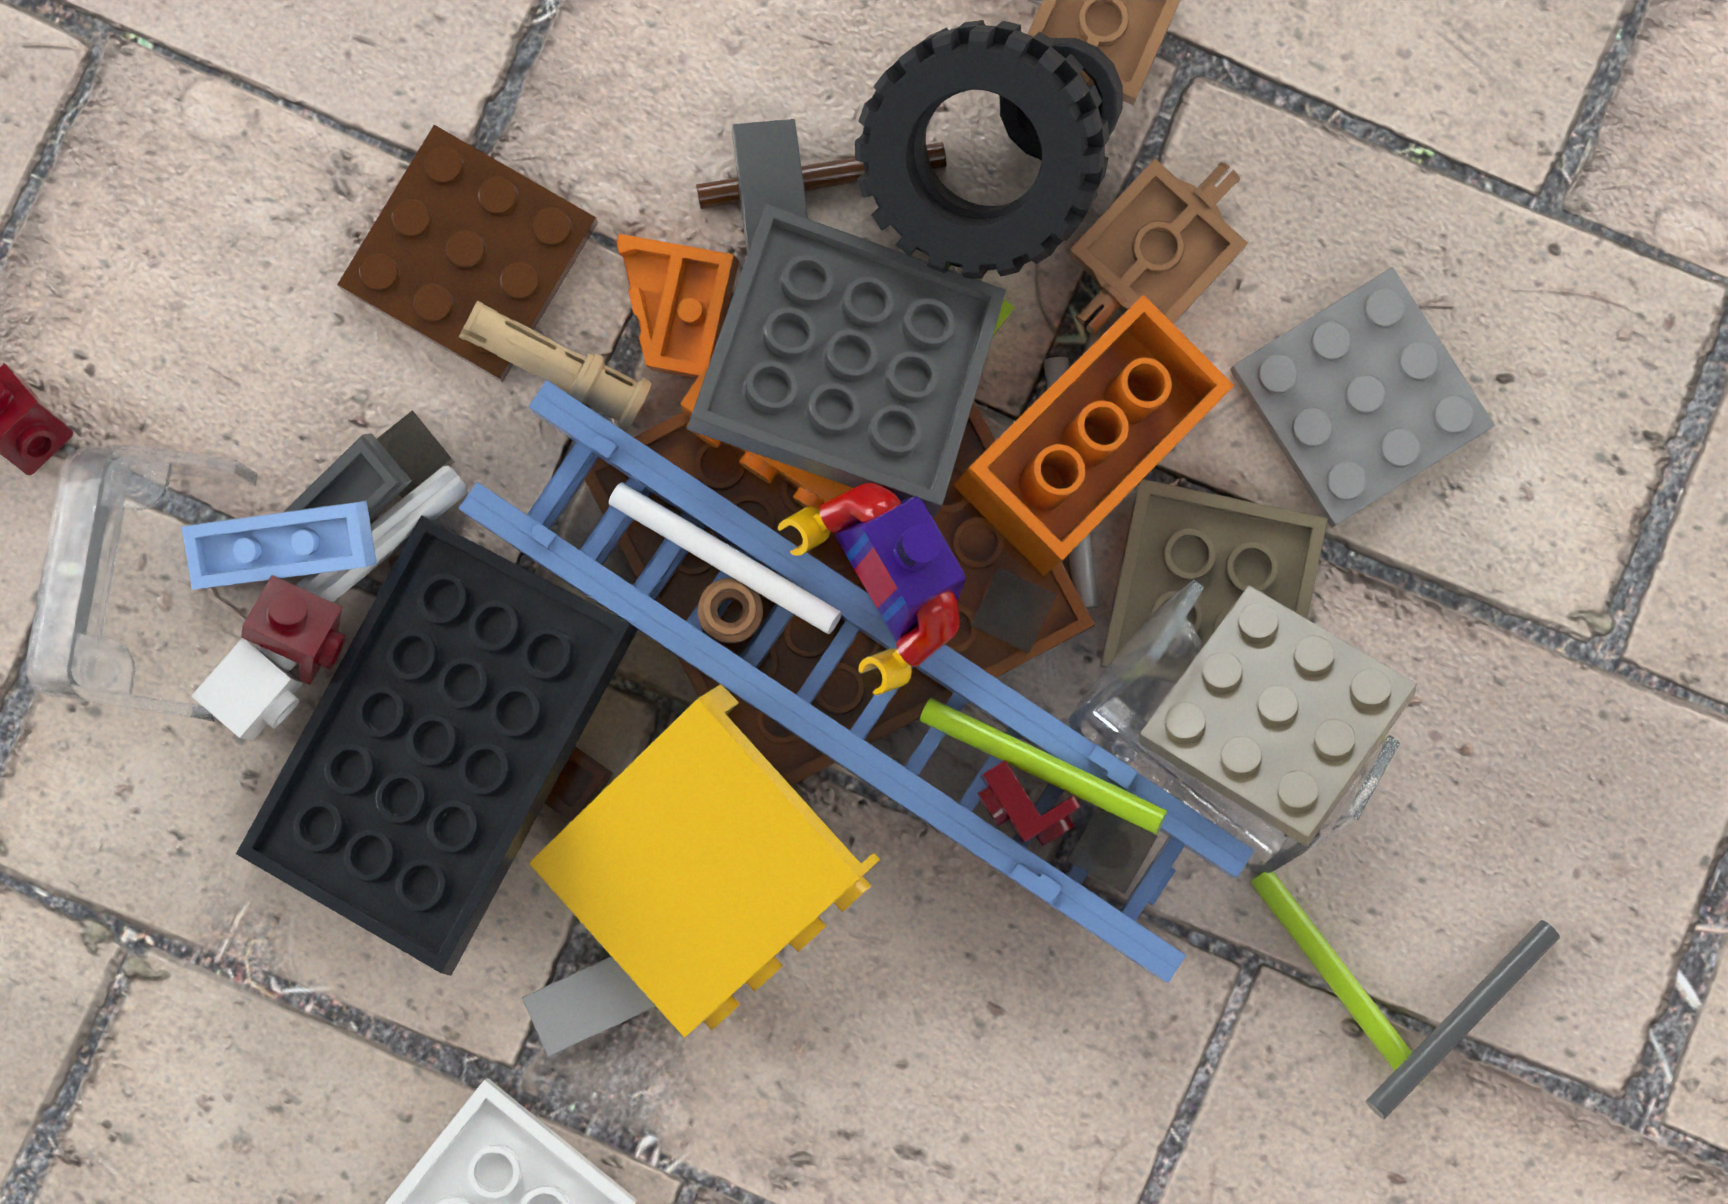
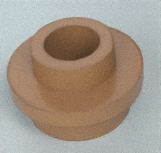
M723 578L713 582L704 590L698 602V618L702 628L711 638L722 643H738L748 639L758 629L763 616L762 601L758 592L734 578ZM735 600L741 604L743 614L738 621L727 623L719 618L718 609L724 601Z

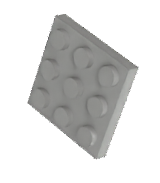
M1393 267L1234 364L1230 369L1324 517L1328 518L1327 522L1331 528L1496 426Z

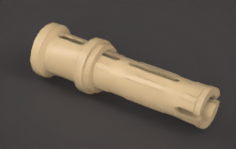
M478 300L459 335V338L480 346L535 376L548 380L582 404H586L617 420L618 427L625 432L629 430L652 385V381L644 377L636 381L605 365L604 356L596 352L594 355L588 352L585 357L573 350H569L531 328L498 313Z

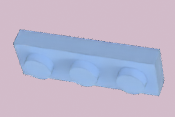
M367 501L221 520L182 527L192 590L269 580L272 575L277 578L362 568L377 564Z

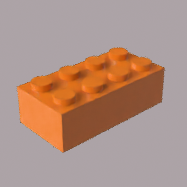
M1143 294L960 476L953 486L1044 576L1063 561L1235 385Z

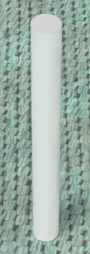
M623 482L619 483L612 492L609 499V505L823 632L830 634L839 622L842 615L840 610Z

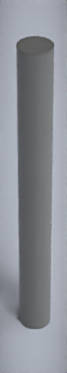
M1540 920L1365 1101L1369 1108L1385 1120L1560 939L1558 932L1549 923Z

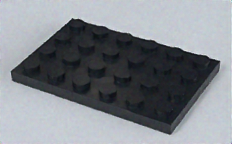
M421 515L238 848L236 855L439 973L452 976L638 629L631 623Z

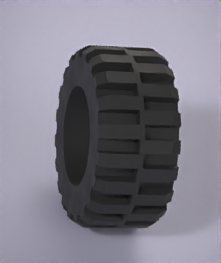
M984 20L964 22L958 28L948 30L946 27L931 34L922 42L913 46L899 57L873 86L876 91L872 98L864 103L858 121L864 128L863 134L855 140V160L864 163L865 172L857 180L862 197L873 195L878 208L871 214L881 230L891 225L902 238L895 246L909 257L917 249L930 257L926 267L945 273L950 266L962 268L963 278L982 279L988 270H997L1000 277L1020 272L1024 264L1030 261L1037 265L1051 256L1057 246L1063 241H1067L1079 227L1095 201L1100 183L1106 174L1109 158L1105 156V145L1110 139L1108 120H1103L1100 117L1098 107L1102 103V99L1095 84L1087 86L1079 74L1084 67L1072 54L1064 58L1052 47L1056 42L1055 40L1041 32H1038L1034 37L1021 32L1020 24L1002 21L997 26L985 25ZM969 90L989 91L1013 102L1032 122L1041 144V166L1033 185L1017 200L1000 206L979 205L960 198L940 181L928 158L926 129L936 109L948 98Z

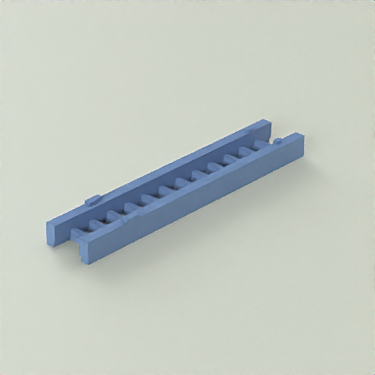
M548 380L545 381L528 407L534 415L576 442L527 515L478 482L475 483L458 509L617 617L631 623L638 631L717 684H722L729 692L1155 977L1169 983L1186 955L1137 923V918L1147 903L1154 905L1176 871L1172 868V865L1184 847L1230 878H1237L1254 853V849L944 644L915 668L953 693L946 705L961 712L966 703H969L1007 729L1005 731L1006 734L1019 740L1023 739L1035 748L1168 811L1160 829L1168 838L1119 911L1081 884L1124 819L1107 811L1065 875L1026 849L1033 838L1022 843L1015 833L1011 839L972 813L980 801L977 793L987 788L980 776L1003 762L1002 760L990 755L960 801L956 802L918 776L946 733L930 727L905 767L865 741L899 688L880 695H874L851 730H848L812 706V702L860 631L886 649H897V642L869 594L807 552L799 556L792 555L790 551L798 546ZM599 458L628 476L629 479L625 484L648 498L652 493L682 512L680 517L702 530L706 528L736 550L842 612L841 619L845 623L797 694H794L758 670L795 614L775 603L739 657L710 638L704 631L698 618V604L687 621H685L656 601L688 554L687 550L665 538L634 585H631L603 565L633 522V518L610 505L580 550L551 531V528ZM720 571L713 582L732 577ZM733 600L724 601L719 606L718 616L720 619ZM1048 783L1034 805L1038 813L1042 815L1053 808L1064 790Z

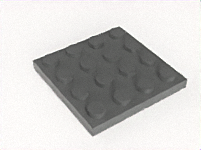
M765 204L687 429L852 488L865 483H876L896 494L899 500L918 496L923 501L930 515L936 517L943 505L1006 290L974 278H963L962 274L949 269L945 273L926 267L927 261L913 256L909 257L902 252Z

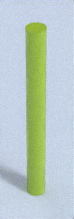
M930 698L922 711L921 722L1002 761L1005 760L1008 764L1157 835L1168 813L1167 810L946 704Z
M1270 866L1249 882L1395 1071L1412 1051Z

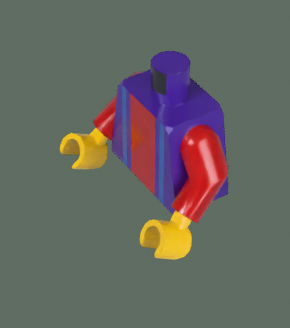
M865 483L822 503L820 510L812 506L805 507L779 523V531L791 525L797 528L802 535L803 544L790 551L795 556L803 555L828 539L830 532L836 533V539L897 642V649L891 648L866 657L859 664L860 674L877 667L882 674V684L872 692L874 695H880L906 685L911 679V666H919L957 633L960 626L957 601L966 579L961 566L923 501L918 496L899 500L896 494L876 483Z

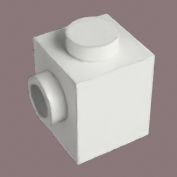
M241 638L191 696L239 738L254 741L268 724L275 728L291 714L299 702V699L294 694L302 686L303 682L298 680L290 671L296 665V662Z

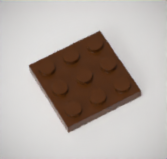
M433 125L337 285L344 292L503 383L514 364L480 346L459 338L477 300L509 319L515 320L534 330L597 226L598 221L590 213L440 127Z

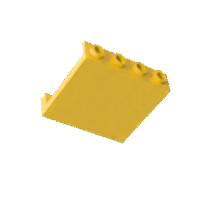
M722 684L694 701L529 862V865L684 1038L702 1022L711 1031L741 1005L732 994L744 983H747L754 992L784 966L775 955L788 943L797 952L802 950L827 927L819 917L821 913L832 903L841 912L845 911L872 886L863 875L881 860L873 852L864 862L860 863L727 716L739 702Z

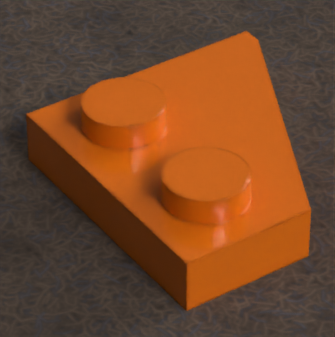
M618 233L616 243L619 254L623 257L630 285L628 293L633 314L637 316L641 331L639 340L645 365L652 371L697 379L712 358L726 318L739 264L738 258L730 253Z

